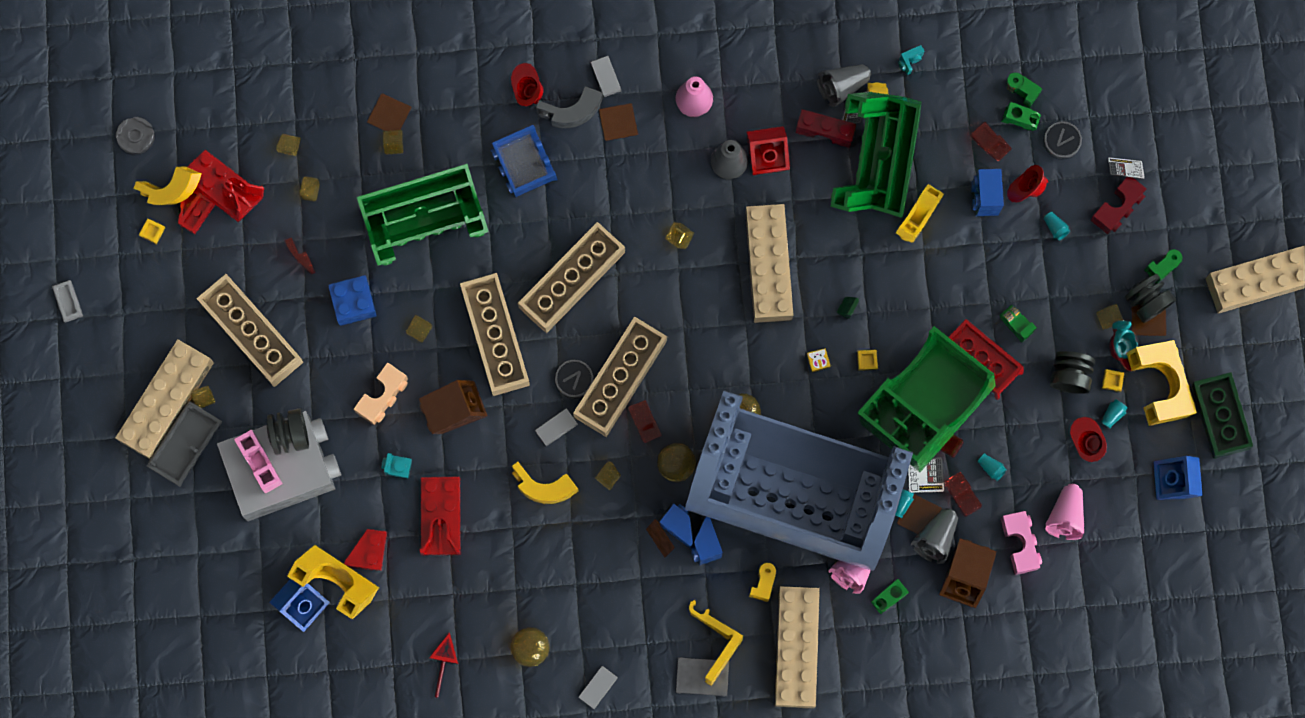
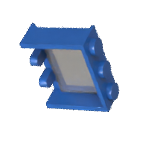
M534 125L492 143L494 149L491 152L495 160L499 159L501 166L498 168L502 177L507 176L509 182L506 183L510 194L514 192L515 197L557 180L555 171L544 151Z

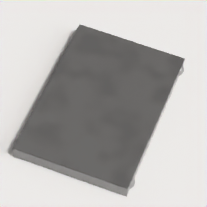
M678 658L676 693L727 696L729 661L712 686L705 682V677L716 660Z

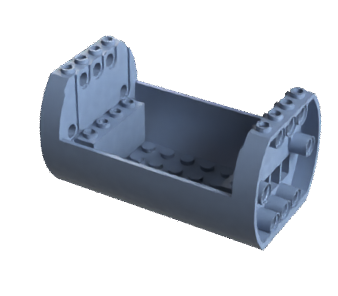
M723 391L697 466L685 510L874 571L897 511L913 452L893 446L889 457L740 409L743 397ZM748 491H755L758 495L751 496L748 494ZM767 497L775 498L776 502H769ZM791 503L795 508H787L785 504ZM804 509H810L813 514H806ZM828 515L832 520L826 521L822 516Z

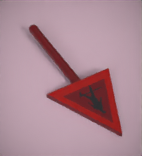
M450 632L430 657V659L442 661L435 692L436 698L439 697L445 662L458 664Z

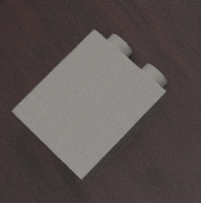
M304 411L303 415L308 433L309 449L296 451L293 444L290 443L289 453H285L281 445L280 455H275L269 443L267 425L252 430L283 483L266 494L261 489L250 465L234 440L239 436L217 443L239 509L247 521L336 489L332 479L341 476V472L334 454L325 457L319 443L329 439L321 418L311 421L307 412Z

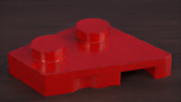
M194 190L186 200L181 202L178 224L191 233L196 234L215 204L200 192Z
M367 529L344 564L348 567L382 571L387 532Z

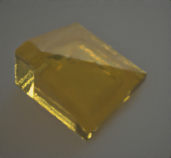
M609 461L595 479L611 490L621 477V474L613 463Z

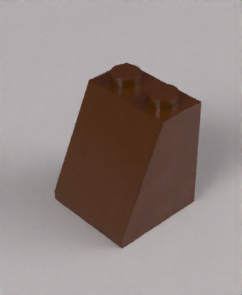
M456 380L419 398L421 411L426 416L427 427L432 434H443L488 416L474 381Z
M960 538L952 555L939 595L976 608L986 590L997 551Z

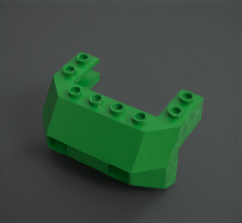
M874 92L848 94L845 103V113H858V117L865 118V128L862 135L856 185L833 188L831 207L848 212L874 209L902 218L908 193L922 101Z
M468 164L357 197L377 265H389L396 260L392 246H403L408 241H419L431 234L439 235L445 230H455L466 224L470 237H481L489 232Z

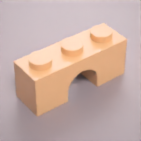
M389 363L385 365L377 376L378 382L385 386L384 394L379 398H371L364 394L354 408L358 415L373 425L383 420L387 407L393 406L397 400L395 396L408 385L407 375Z

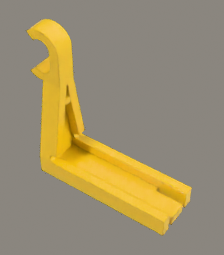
M693 600L689 605L690 614L729 641L705 677V682L712 686L742 642L743 635L711 617L709 609H706L704 614L696 612L693 609L696 606V601Z

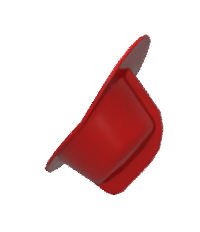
M528 63L516 66L512 72L511 83L517 103L521 106L538 104L543 96L544 89L535 68Z
M1039 165L1030 166L1012 182L1007 191L1008 199L1011 202H1020L1029 196L1037 197L1043 193L1048 179L1044 176L1042 167Z
M1081 417L1075 420L1071 426L1070 434L1080 457L1088 462H1096L1103 458L1106 453L1107 444L1097 422L1089 417Z

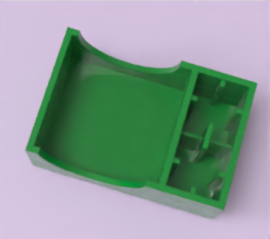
M933 326L929 331L923 348L915 359L898 376L893 379L888 378L858 411L861 425L890 449L895 446L913 452L910 465L918 472H921L996 387L995 376L993 372Z

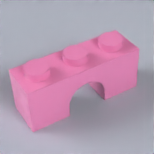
M252 430L234 439L265 494L283 484Z
M1023 511L1003 516L1000 520L1005 537L1016 536L1023 543L1022 551L1010 556L1014 574L1038 570L1040 564H1042L1040 553H1036L1035 546L1037 545L1035 534H1032L1030 530L1032 526L1030 515Z

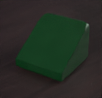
M845 297L837 313L850 319L859 303V299L856 297Z

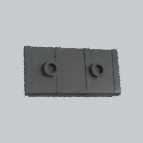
M189 401L156 449L147 467L180 487L205 447L209 444L216 430L222 424V421Z

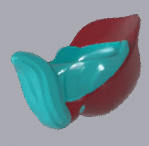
M1116 321L1112 324L1114 335L1109 342L1110 353L1114 359L1120 361L1127 371H1132L1127 352L1138 347V343L1136 342L1135 334L1129 330L1131 322Z

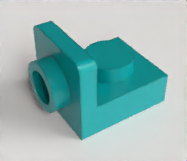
M922 45L900 55L899 67L907 75L912 72L910 62L914 64L922 59L921 57H923L925 52Z
M388 453L387 458H383L382 469H384L385 475L408 479L412 459L393 456Z

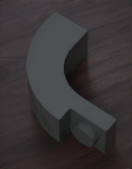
M585 86L579 101L575 105L568 108H558L539 101L536 107L537 113L542 118H552L551 123L553 127H577L586 123L595 115L602 102L603 93Z

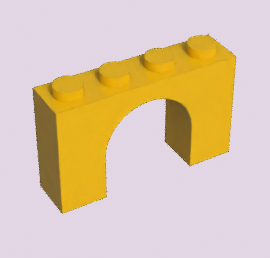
M1174 340L1136 347L1127 352L1132 371L1155 368L1160 370L1169 382L1170 393L1167 400L1153 402L1143 407L1149 426L1188 418L1197 413Z
M316 545L294 562L287 577L302 587L314 578L327 579L337 584L344 591V595L336 609L351 619L355 618L371 603L379 589L378 586Z

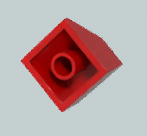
M784 126L747 131L748 151L753 175L790 170L788 140Z

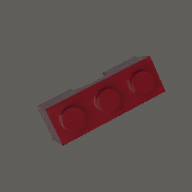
M802 109L796 133L812 138L815 135L825 136L831 139L833 144L850 148L856 124Z
M1126 177L1114 192L1121 199L1122 206L1114 208L1105 202L1090 221L1107 235L1111 231L1116 232L1122 225L1119 221L1123 217L1127 219L1134 211L1131 207L1135 203L1139 205L1146 197L1143 193L1147 188L1133 177Z

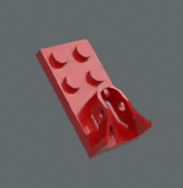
M204 150L188 166V168L202 173L196 190L237 222L263 199L264 187L262 185L257 186L248 183L207 150Z
M967 319L949 336L952 341L994 373L996 387L992 392L995 394L996 400L1000 398V393L1018 375L1024 373V367Z
M421 477V555H461L460 477Z

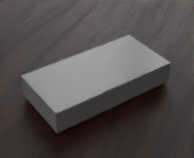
M609 56L592 61L591 66L603 97L621 92V87Z
M68 280L52 286L64 322L83 317L72 281Z
M566 408L537 428L535 432L547 447L578 424Z
M602 666L578 698L595 709L618 677Z

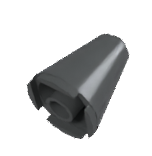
M863 64L824 70L818 73V76H820V79L817 80L819 91L824 100L828 99L831 102L828 105L835 107L846 100L848 94H853L869 82L871 71Z
M727 140L713 151L711 166L714 173L720 178L726 180L738 178L746 171L748 156L738 142Z
M949 508L942 509L911 542V546H915L913 550L930 562L932 559L938 560L937 564L945 563L958 522L956 512Z

